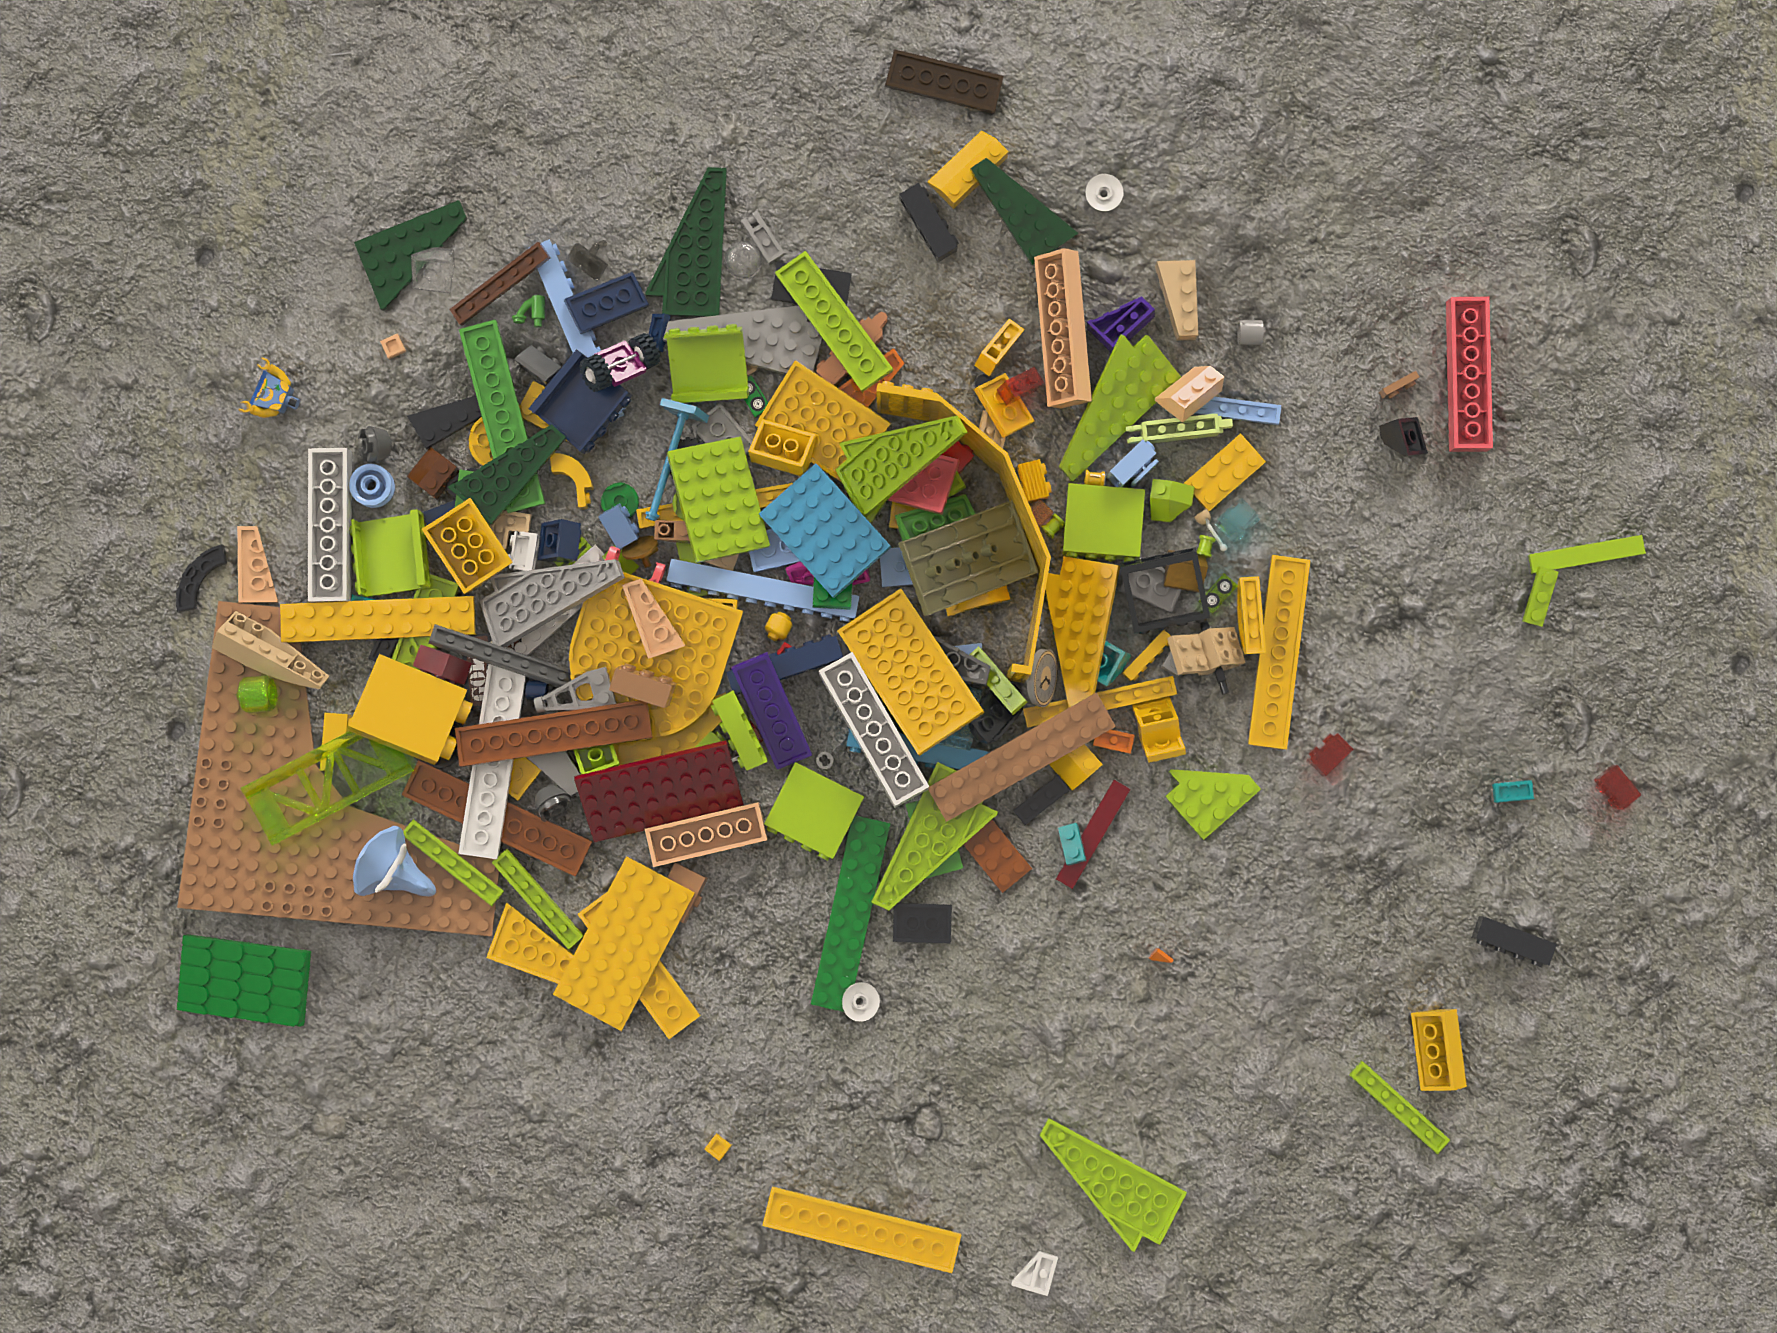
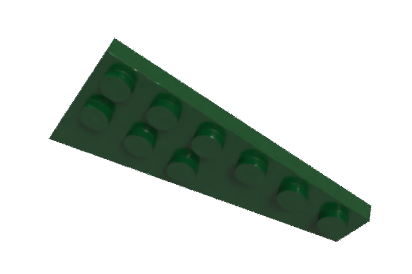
M984 158L970 168V171L1030 265L1035 264L1034 257L1054 251L1078 234L1076 230L989 159Z
M551 424L533 435L530 439L516 445L515 448L501 454L481 466L480 469L470 475H466L455 484H451L448 488L463 501L471 498L484 519L493 525L567 437Z

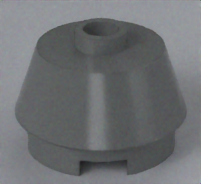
M372 426L360 429L358 439L362 438V448H359V453L363 461L375 464L390 456L392 442L386 430Z
M549 785L541 789L534 797L536 815L543 822L550 818L553 821L562 818L567 814L566 809L573 806L571 796L558 785Z

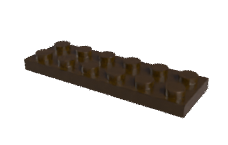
M894 49L885 87L995 114L1004 76Z

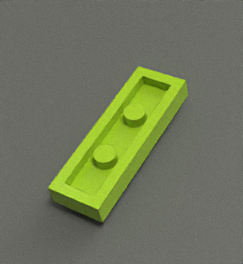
M1538 566L1522 622L1543 627L1558 577V571Z

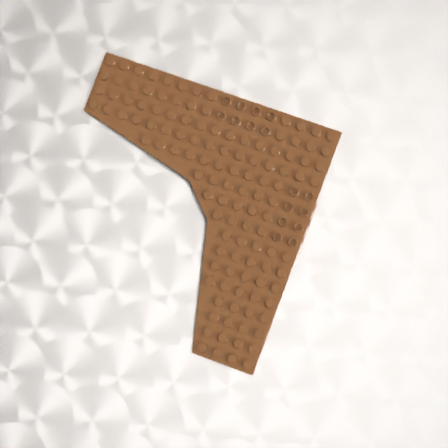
M218 601L213 642L216 632L235 611L271 629L281 637L280 607ZM301 642L288 643L302 654ZM212 648L177 908L492 936L496 903L493 906L489 905L406 838L405 842L409 855L412 857L417 868L435 885V895L429 897L420 896L403 890H382L366 896H359L354 892L353 872L356 860L366 843L382 830L398 826L404 831L407 826L351 807L323 772L320 771L316 764L314 753L315 748L306 686L293 684L263 674ZM436 837L455 853H459V844ZM458 854L498 886L500 872L492 864L495 859Z

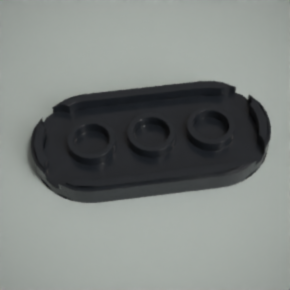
M1013 684V686H1014V687L1019 691V693L1021 694L1020 690ZM990 689L979 702L984 713L969 723L970 731L978 741L985 744L993 743L999 740L1019 717L1023 707L1013 715Z

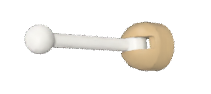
M1205 509L1194 516L1199 524L1206 525L1219 543L1220 550L1226 551L1227 545L1223 544L1209 523L1211 520L1209 511Z

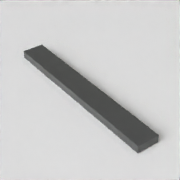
M436 624L433 627L428 644L556 687H561L571 681L569 669Z

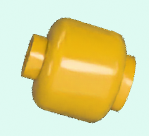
M782 612L771 614L764 626L765 631L768 633L767 637L773 641L786 639L793 627L790 621L791 618Z

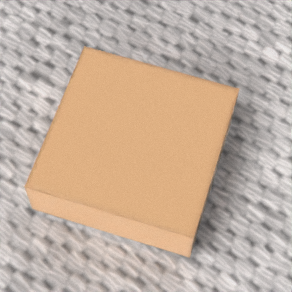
M398 334L380 341L389 360L406 352Z

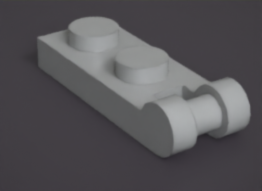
M757 210L749 218L741 220L742 225L769 265L785 255ZM757 222L758 226L752 228L751 225Z

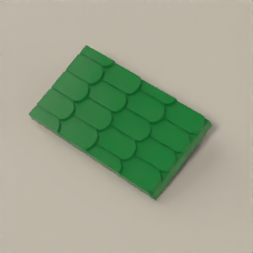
M190 934L183 935L177 1010L292 1027L304 1026L311 951Z

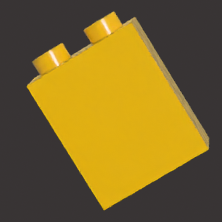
M379 654L347 730L435 765L439 757L447 760L450 759L457 743L456 738L449 735L454 721L464 725L473 703L463 700L467 692L466 689Z

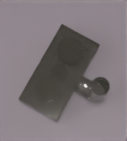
M605 240L598 241L592 245L590 250L580 243H575L566 259L595 281H598L608 264L598 258L596 254L599 249L607 246V242Z

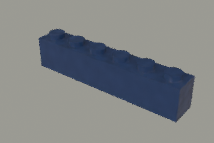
M832 634L821 637V641L815 643L814 640L805 642L803 647L797 649L795 646L784 650L785 653L779 655L777 652L769 654L780 681L832 664L843 658L837 636H832ZM730 667V671L726 672L731 689L734 690L736 695L742 694L732 667Z

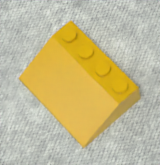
M471 498L422 528V531L464 594L475 590L513 563Z

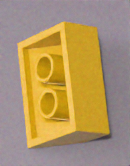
M762 419L748 451L751 462L802 476L808 470L811 463L816 435Z
M1084 744L1049 765L1073 791L1103 764Z

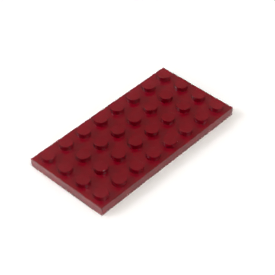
M727 740L574 776L594 842L744 806Z

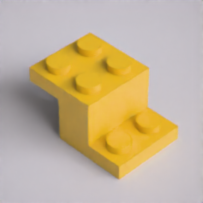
M1169 696L1132 705L1133 713L1137 720L1139 740L1148 763L1186 754V749L1180 735L1179 719Z

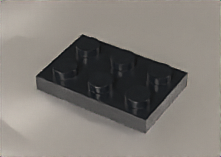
M897 903L894 906L893 942L951 944L952 905Z

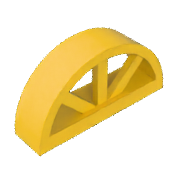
M1259 576L1241 577L1237 586L1238 630L1244 654L1266 653Z

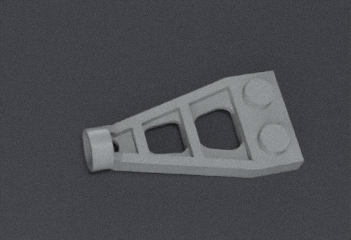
M607 667L588 671L547 695L534 698L537 712L541 713L546 710H578L617 704L614 692L609 691L611 681ZM584 683H589L593 699L579 700L575 692L577 687ZM567 690L570 691L573 702L559 704L557 695Z

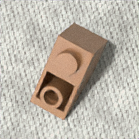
M655 520V540L690 543L685 521Z

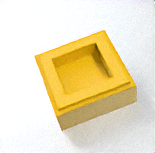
M716 1133L704 1150L720 1161L732 1144Z

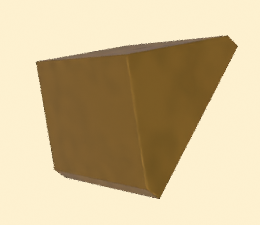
M1198 555L1204 584L1208 565L1206 556ZM1193 560L1166 565L1164 587L1199 592Z

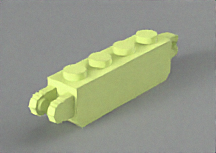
M1218 414L1190 416L1183 423L1177 418L1145 421L1140 425L1126 427V432L1140 431L1141 437H1130L1127 439V442L1133 444L1144 440L1150 443L1213 437L1223 433V429L1232 428L1233 423L1232 419H1222Z

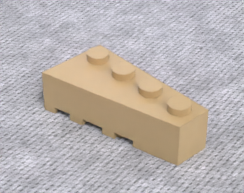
M1195 260L1157 261L1155 270L1164 294L1165 304L1169 311L1176 341L1196 340L1198 337Z

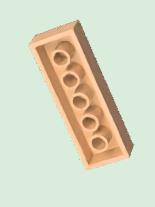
M759 802L645 829L653 867L768 840Z

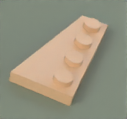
M237 526L238 603H278L258 527Z
M642 579L622 585L648 659L686 646Z

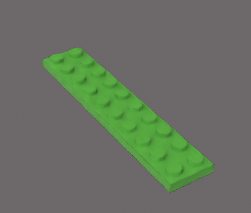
M496 319L459 329L493 459L528 440ZM538 473L506 508L507 513L546 504Z

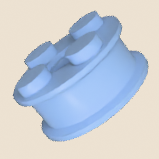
M365 464L353 472L349 488L356 501L369 508H378L384 506L392 499L395 491V482L391 474L383 467L376 464ZM375 481L376 488L374 490H369V483Z

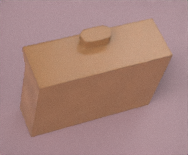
M675 862L667 878L695 892L680 922L686 923L694 906L698 908L703 898L700 894L708 878Z

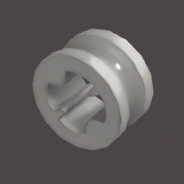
M822 752L817 756L816 762L821 769H829L833 765L834 759L830 753ZM823 755H827V758L831 760L830 764L827 763L828 766H823V763L819 761L821 757L823 758Z

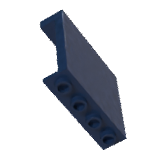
M576 349L528 409L538 415L549 426L552 424L567 437L566 440L576 447L579 452L585 454L594 448V442L597 438H601L606 433V427L616 421L619 417V411L629 405L631 402L630 398L633 395L621 385L614 387L612 383L611 386L598 392L590 390L588 388L589 385L586 386V381L582 379L583 374H580L582 369L579 368L580 362L588 357Z

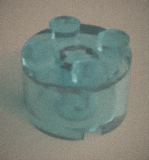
M1243 498L1237 500L1238 504L1236 506L1231 505L1217 519L1218 522L1214 523L1230 541L1240 540L1246 534L1244 530L1250 526L1253 527L1260 520L1257 517L1256 511Z

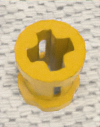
M1085 470L1084 485L1104 486L1105 471L1095 473Z

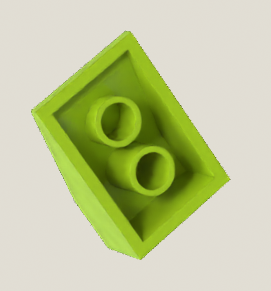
M613 744L574 750L581 774L620 765Z

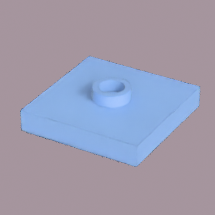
M899 547L890 548L880 557L882 588L913 585L909 570L902 556V551Z

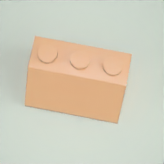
M1211 366L1194 367L1157 396L1155 401L1183 423L1222 391L1224 376Z

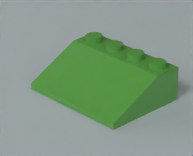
M965 494L948 499L942 515L922 509H915L895 515L902 541L974 515L975 512Z

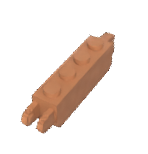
M884 312L876 314L872 320L868 317L866 320L862 319L859 322L875 345L883 339L882 328L888 321V316ZM831 351L829 353L830 357L826 361L822 360L817 365L816 374L837 387L848 373Z

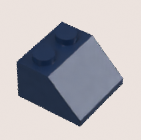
M565 519L541 523L537 560L565 563L577 561L581 523Z

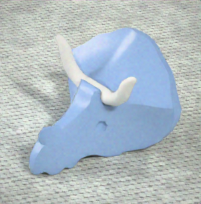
M392 826L376 834L366 843L356 860L353 884L354 892L359 896H366L382 890H403L428 897L436 893L435 885L417 868L412 857L409 855L403 830L398 826Z

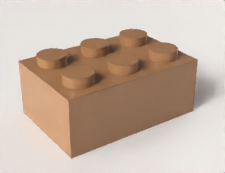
M626 663L615 669L609 691L662 708L670 705L677 684L672 682L673 678L664 675L656 677L654 672L645 669L637 671L635 666Z

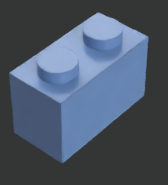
M620 503L599 515L600 521L616 548L619 549L638 539V533H640L635 522L631 523L628 518L630 516L629 511L625 506L622 507Z

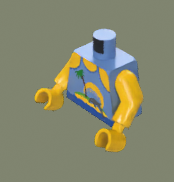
M261 357V359L265 360L266 365L261 367L257 364V366L263 370L267 369V371H263L250 403L248 401L240 402L247 406L246 410L239 409L241 413L250 412L252 415L268 418L277 416L279 413L284 414L287 406L296 410L300 404V399L292 396L294 389L290 387L291 381L284 371L273 364L270 365L268 359Z

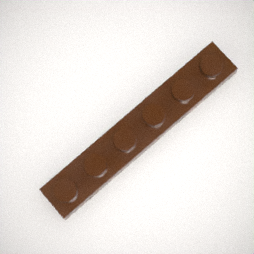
M540 242L535 243L449 310L459 325H464L551 259V257Z

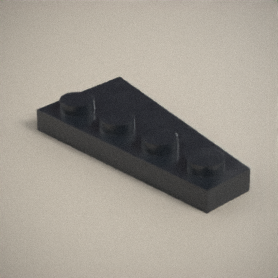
M472 396L414 413L407 417L425 448L429 449L477 421L482 415L477 396Z

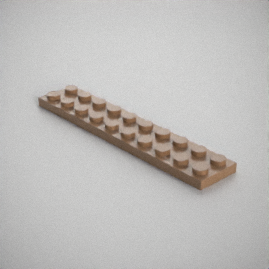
M1095 693L929 786L928 790L947 822L1116 726L1098 694Z

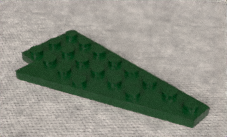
M707 168L646 290V297H663L662 314L699 318L720 315L727 168Z

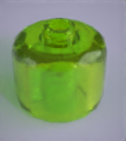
M251 676L241 679L237 690V700L242 710L246 713L269 712L275 709L278 693L276 683L271 676Z

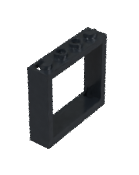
M1196 547L1120 563L1134 633L1147 634L1153 629L1166 630L1172 625L1180 627L1187 625L1188 622L1195 621L1200 623L1210 618ZM1193 560L1203 610L1138 623L1128 574Z

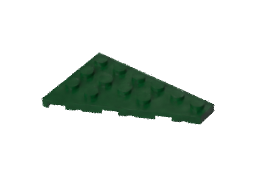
M460 200L354 242L382 311L387 309L386 307L393 299L400 295L402 289L409 285L420 269L427 265L429 259L436 255L451 235L453 236L457 228L462 226L467 220Z

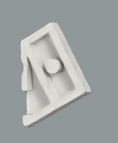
M1038 1251L1012 1280L1011 1285L1048 1296L1058 1256Z

